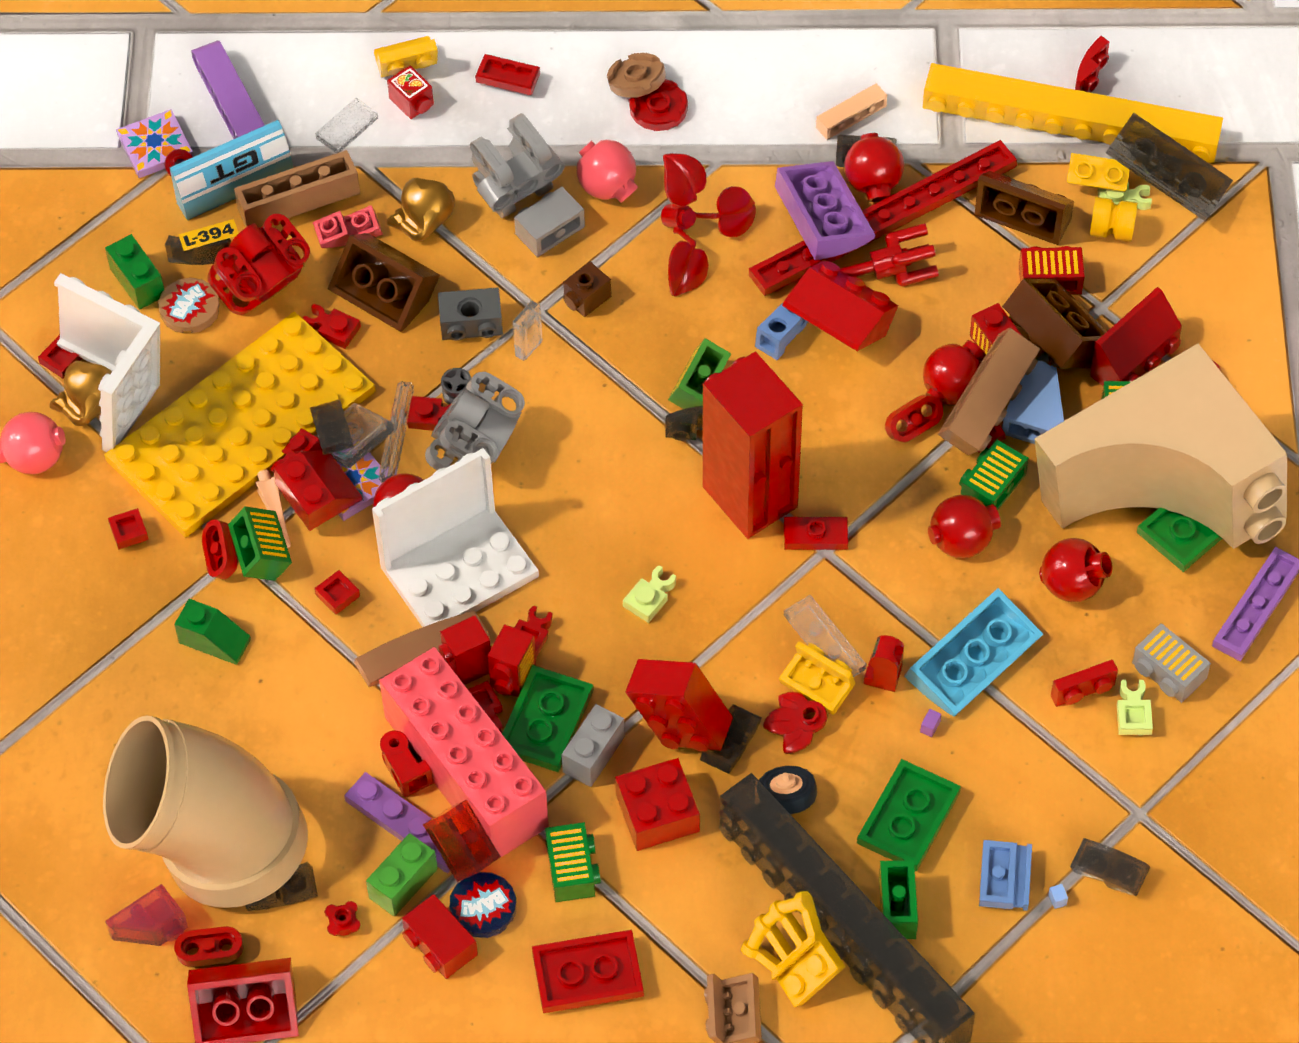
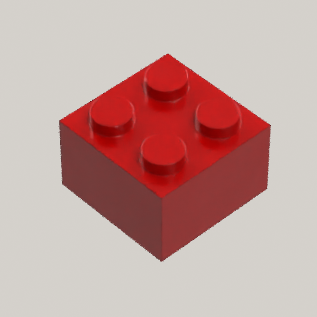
M679 758L615 777L616 797L636 851L700 832V813Z

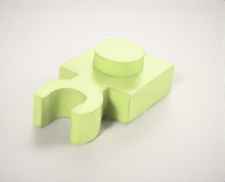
M1128 182L1125 192L1098 188V197L1112 199L1114 204H1118L1123 200L1137 202V209L1140 210L1151 209L1152 198L1144 199L1141 197L1149 196V185H1139L1135 189H1129Z
M660 565L653 570L650 582L641 578L623 599V607L647 623L652 620L668 601V596L665 592L671 591L676 585V575L674 574L668 580L659 579L663 574V567Z
M1126 680L1121 681L1119 692L1123 700L1117 701L1119 735H1152L1151 700H1141L1146 688L1144 680H1139L1138 690L1131 691L1127 688Z

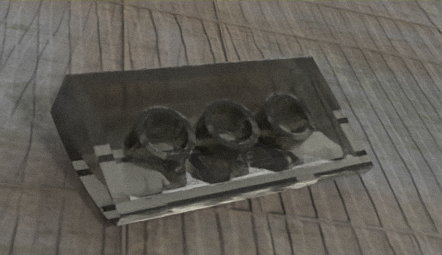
M1135 113L1131 115L1106 151V154L1204 221L1208 219L1233 181Z

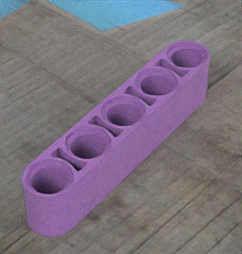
M217 40L191 50L194 64L233 139L265 126L221 42Z

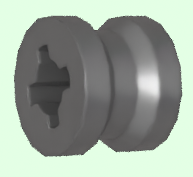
M452 368L443 374L441 378L442 396L448 405L452 404L457 395L466 389L467 383L471 380L469 372L462 368Z

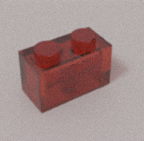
M467 799L445 809L423 824L457 882L477 874L501 857Z

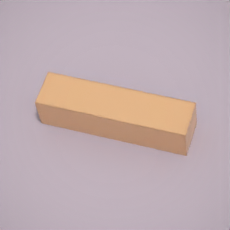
M876 83L817 116L816 128L828 140L887 106V94Z

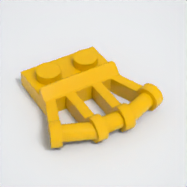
M808 891L798 892L793 898L784 901H774L769 906V912L760 914L754 920V929L749 939L743 942L740 949L744 955L756 959L772 972V980L778 981L794 1007L805 1004L846 967L822 932L813 898ZM792 912H801L807 935ZM778 921L782 923L797 946L795 950H792L776 926ZM765 936L782 961L761 946Z

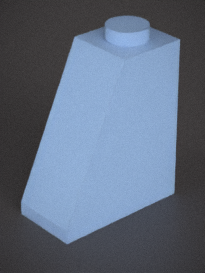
M1038 361L1029 375H1024L1020 382L1022 389L1013 401L1010 400L1002 425L1006 436L1035 444L1034 438L1064 422L1057 367L1050 366L1043 361Z

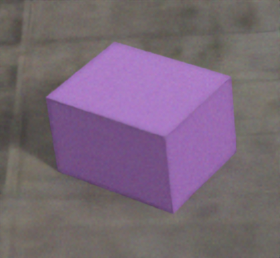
M929 709L921 724L920 733L933 737L941 722V713Z

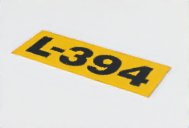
M234 219L178 235L183 250L186 251L235 237L239 232Z

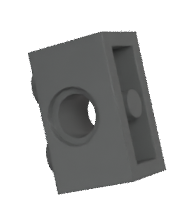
M499 287L438 293L442 340L451 339L457 341L464 338H490L496 335H503Z

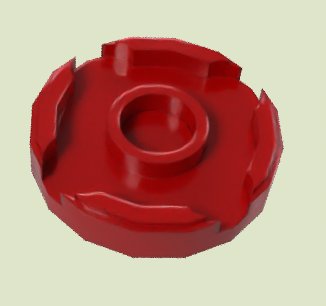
M665 79L662 85L650 94L631 97L629 99L630 114L634 121L645 129L653 131L669 130L678 126L685 119L688 111L687 94L678 87L677 83Z

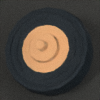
M782 766L767 771L759 779L757 794L761 806L767 811L779 815H790L808 809L815 802L817 785L813 774L807 769L798 766Z

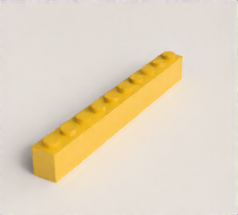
M935 63L930 65L924 88L922 107L934 112L950 113L965 118L971 117L987 120L992 123L1018 126L1023 129L1029 128L1045 131L1050 134L1076 137L1081 140L1103 142L1109 145L1112 143L1117 145L1113 142L1116 140L1125 147L1135 148L1140 151H1151L1167 156H1177L1214 163L1223 123V117Z

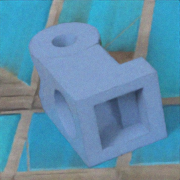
M781 304L757 327L755 347L778 360L785 352V347L805 328L808 321Z

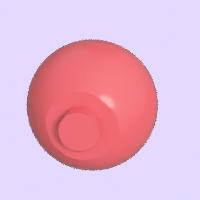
M591 140L579 152L582 158L577 162V177L582 188L591 196L603 200L617 198L622 203L638 188L634 182L636 175L635 159L629 149L623 144L614 140H600L595 144Z
M24 412L14 416L6 423L1 432L0 463L7 462L14 470L24 474H38L50 469L58 461L66 441L63 429L60 426L58 427L50 417L42 413Z

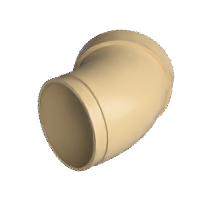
M147 715L141 716L129 724L119 738L108 765L103 793L105 826L110 839L116 846L161 856L174 881L187 896L199 903L213 907H239L259 901L277 891L295 873L307 847V823L288 785L272 774L257 758L234 742L197 726L168 719L161 720L160 718Z

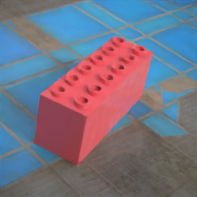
M435 647L379 680L386 720L394 730L401 731L407 736L410 752L418 762L425 760L432 770L433 782L493 862L549 827L546 790Z

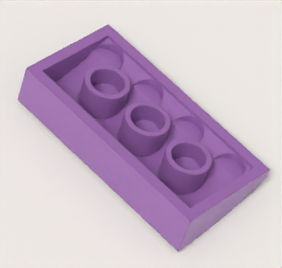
M834 161L777 168L775 188L814 260L826 259L847 253L874 239V231Z

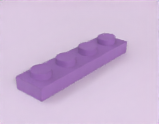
M1277 547L1273 549L1214 638L1212 647L1241 662L1298 575V558Z
M367 772L344 795L345 801L399 840L402 841L411 833L433 849L436 853L437 867L447 874L469 850L466 842Z

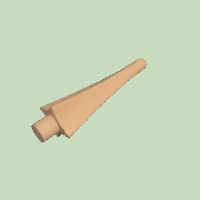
M262 470L257 474L259 481L255 482L258 487L257 492L267 510L276 511L287 548H289L291 542L284 521L279 489L275 485V477L271 478L269 470Z

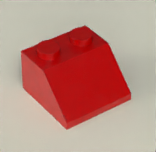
M328 450L301 451L274 467L275 485L309 531L363 500L362 495Z

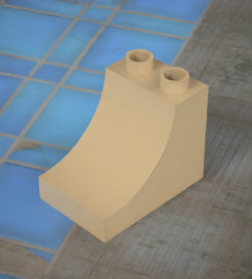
M1199 343L1034 438L1041 501L1062 529L1077 520L1105 510L1126 507L1164 508L1200 522L1217 533L1234 549L1250 539L1256 544L1265 543L1278 535L1286 525L1287 453Z

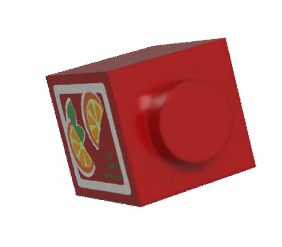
M411 65L387 80L389 99L410 119L427 112L434 105L432 86Z

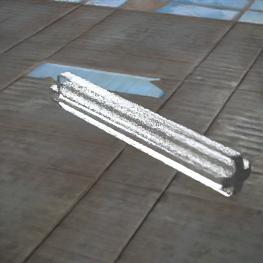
M400 381L397 384L379 471V480L382 483L389 477L397 475L411 398L414 392V385L411 382Z

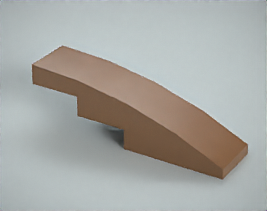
M471 611L438 621L393 639L355 658L354 663L368 687L379 685L380 679L431 648L435 647L439 652L438 646L442 644L440 631L476 615L488 637L489 633L476 612Z

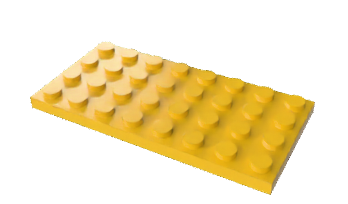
M294 311L118 443L113 449L104 454L105 460L186 538L254 486L255 482L259 481L258 472L269 470L271 473L272 465L285 457V454L281 451L301 428L316 437L376 392L375 384Z

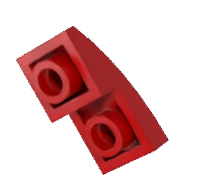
M1100 36L1084 55L1078 69L1075 90L1091 93L1099 83V70L1109 60L1108 50L1110 41Z

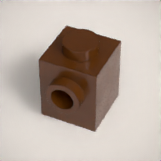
M591 261L563 281L564 302L571 310H577L584 317L612 297L611 279Z

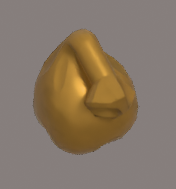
M412 178L407 181L401 195L402 207L395 210L394 215H390L387 219V225L401 229L413 241H423L453 213L455 207L453 192L444 183Z
M82 361L71 363L65 372V390L60 392L58 397L49 403L50 408L62 412L75 426L89 424L101 413V407L99 406L101 391L98 390L99 384L104 375L107 373L111 374L112 371L99 364Z

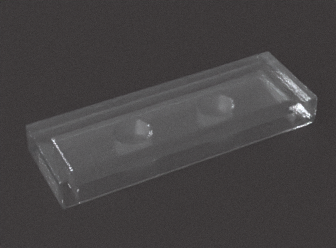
M811 595L806 596L784 610V617L807 645L809 643L816 645L824 651L825 657L833 662L838 659L847 664L852 669L853 677L866 670L867 664Z

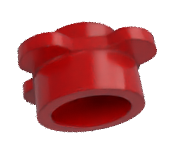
M348 901L345 905L340 906L330 904L325 908V916L329 919L327 931L330 935L345 936L360 929V921L356 918L358 907L355 902ZM341 916L346 917L344 921H341L339 918Z

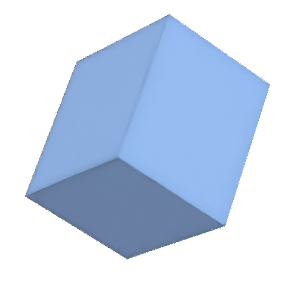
M1063 884L1050 887L1048 895L1054 909L1067 906L1068 896Z

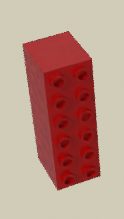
M756 351L747 357L738 358L729 368L720 373L712 374L703 383V488L747 539L798 508L803 404Z

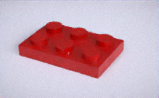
M632 929L532 946L543 1014L644 997Z

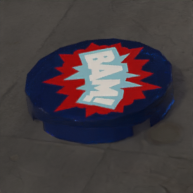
M477 872L466 876L456 884L450 895L449 908L453 916L471 936L488 938L502 933L511 920L513 921L516 915L517 900L512 886L503 877L489 872Z

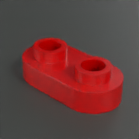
M920 395L889 414L885 422L887 435L891 439L900 442H908L940 422L943 416V405L934 396ZM925 405L927 410L926 413L922 415L921 409ZM900 420L902 426L899 430H897L896 425L897 422Z
M213 519L206 524L202 533V546L206 567L210 576L226 580L236 571L238 560L228 523Z
M229 926L189 930L180 934L174 944L178 961L188 967L233 962L240 957L244 948L239 931ZM225 944L232 945V948L230 950H221L222 946ZM192 948L198 949V952L194 955L187 954Z

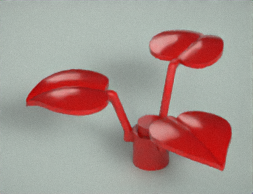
M670 153L663 155L665 167L664 189L667 198L672 204H667L662 209L661 221L664 226L674 228V234H679L686 240L675 244L671 250L668 264L670 293L672 296H679L700 286L707 276L709 266L705 251L695 248L696 241L683 230L693 226L696 218L719 219L718 230L722 235L738 237L751 227L756 214L755 201L745 189L731 186L724 189L717 199L718 213L694 212L691 207L686 205L697 200L696 194L705 188L707 182L705 169L701 162L694 157Z

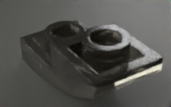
M169 235L165 243L168 261L185 265L214 264L217 253L221 249L229 247L231 239H224L184 251L180 238Z
M340 399L310 407L323 455L354 447Z
M703 406L690 407L666 415L665 438H673L678 441L697 440L698 430H703Z
M734 704L729 708L733 719L721 751H702L700 761L730 774L746 750L762 717Z
M1083 838L1070 868L1074 873L1103 881L1108 888L1137 896L1150 866L1117 849Z
M308 862L300 864L295 873L283 886L269 896L245 905L248 911L270 909L318 897L313 866Z

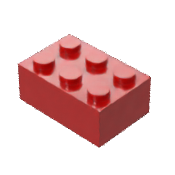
M638 659L625 693L658 737L661 744L670 749L683 747L703 752L707 750L721 751L733 716L699 666L693 662Z

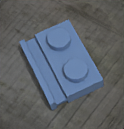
M983 840L979 906L1013 909V907L1028 911L1032 844L1022 846L1013 842Z

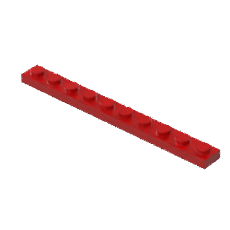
M999 140L862 210L875 233L874 239L870 242L977 188L978 179L981 174L988 171L1004 174L1016 168V157ZM803 240L750 267L749 277L762 294L767 296L802 278L809 267L822 261L833 262L854 250L838 256L814 260Z

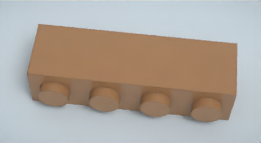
M345 150L236 187L234 192L237 209L245 227L256 223L261 228L267 217L272 214H282L290 218L360 194L358 172L348 151Z
M1011 328L999 333L938 435L968 456L977 451L982 452L991 441L992 436L989 433L993 426H998L1005 418L1007 410L1004 408L1009 400L1013 401L1020 393L1022 378L1024 375H1029L1038 362L1035 357L1040 348Z

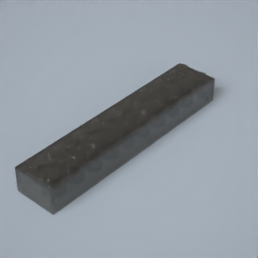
M752 773L720 795L719 828L723 836L730 842L734 840L741 848L744 859L750 865L756 864L762 871V876L766 883L773 889L777 887L784 895V900L793 898L796 893L801 891H808L811 894L821 930L840 959H843L850 967L853 978L861 985L865 983L873 992L872 996L876 1003L882 1009L888 1008L895 1016L896 1024L905 1034L910 1033L918 1041L917 1043H969L971 1041L975 1019L973 1010Z

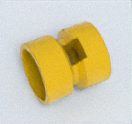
M1095 197L1090 236L1106 238L1109 234H1113L1117 240L1132 242L1138 203L1121 200L1118 204H1114L1112 199Z

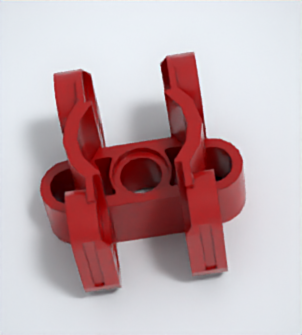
M272 214L267 217L261 228L256 223H252L234 237L229 247L223 248L217 253L214 264L207 275L208 282L232 313L244 315L276 295L289 283L298 278L302 267H304L305 262L309 258L310 247L285 215ZM272 223L275 226L281 224L283 226L281 232L278 229L273 228ZM292 246H298L302 249L304 254L302 259ZM217 274L221 278L219 281L215 278ZM227 288L230 289L229 293H226V292H225V290H227ZM234 295L242 301H249V304L245 307H238L234 304L232 296Z

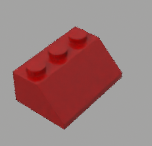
M822 261L809 267L782 304L783 307L856 351L886 336L899 306L890 301L886 294L865 286L861 279L840 271L836 264L828 261Z
M1155 288L1095 342L1090 377L1103 386L1104 381L1132 382L1143 376L1146 372L1155 369L1167 353L1169 355L1173 354L1180 346L1182 325L1160 288Z
M291 957L189 970L187 988L195 1043H248L299 1036Z

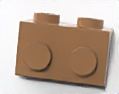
M754 973L721 980L715 974L707 975V987L704 990V997L708 1005L709 1019L706 1020V1031L710 1039L716 1043H755L762 1041L758 977Z

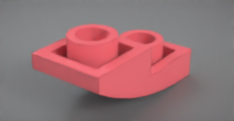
M372 205L347 216H343L341 211H338L313 222L321 248L345 246L350 235L369 233L374 237L383 235Z

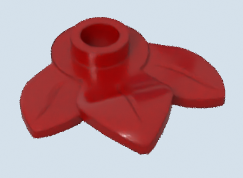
M787 692L781 694L778 697L781 708L775 709L768 714L763 727L771 733L784 735L783 751L785 754H792L810 745L814 733L822 730L825 726L828 714L821 703L808 701L801 693ZM815 712V716L812 719H805L807 714Z

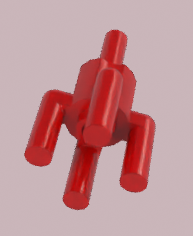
M925 223L888 233L885 237L887 248L869 252L870 261L840 269V271L853 277L874 272L877 280L895 275L899 286H906L939 277L936 265L908 273L906 266H910L913 262L935 257L933 244H925L911 249H901L899 244L928 235Z

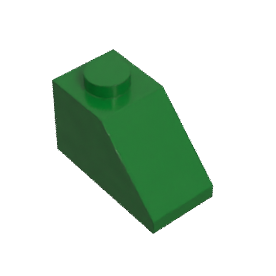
M188 599L174 624L179 644L235 665L238 664L251 640L249 634L221 611L192 599Z

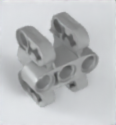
M522 113L509 120L510 127L507 129L512 134L513 139L508 147L512 152L513 158L508 161L503 159L490 140L479 137L470 143L471 159L478 168V171L472 174L477 191L492 211L497 212L501 218H505L515 212V203L535 192L538 196H542L552 190V181L565 168L556 153Z
M476 373L467 383L466 389L461 391L453 400L433 430L431 437L435 438V440L425 452L427 463L436 470L447 468L453 462L454 457H457L458 461H460L466 454L475 453L482 448L490 456L491 464L495 463L522 413L521 411L525 405L523 395L490 373ZM480 383L486 385L483 393L478 390ZM498 391L499 395L492 400L491 398L494 396V393ZM509 397L513 399L516 403V410L509 411L505 409L502 405V398ZM439 449L445 451L442 459L437 457Z

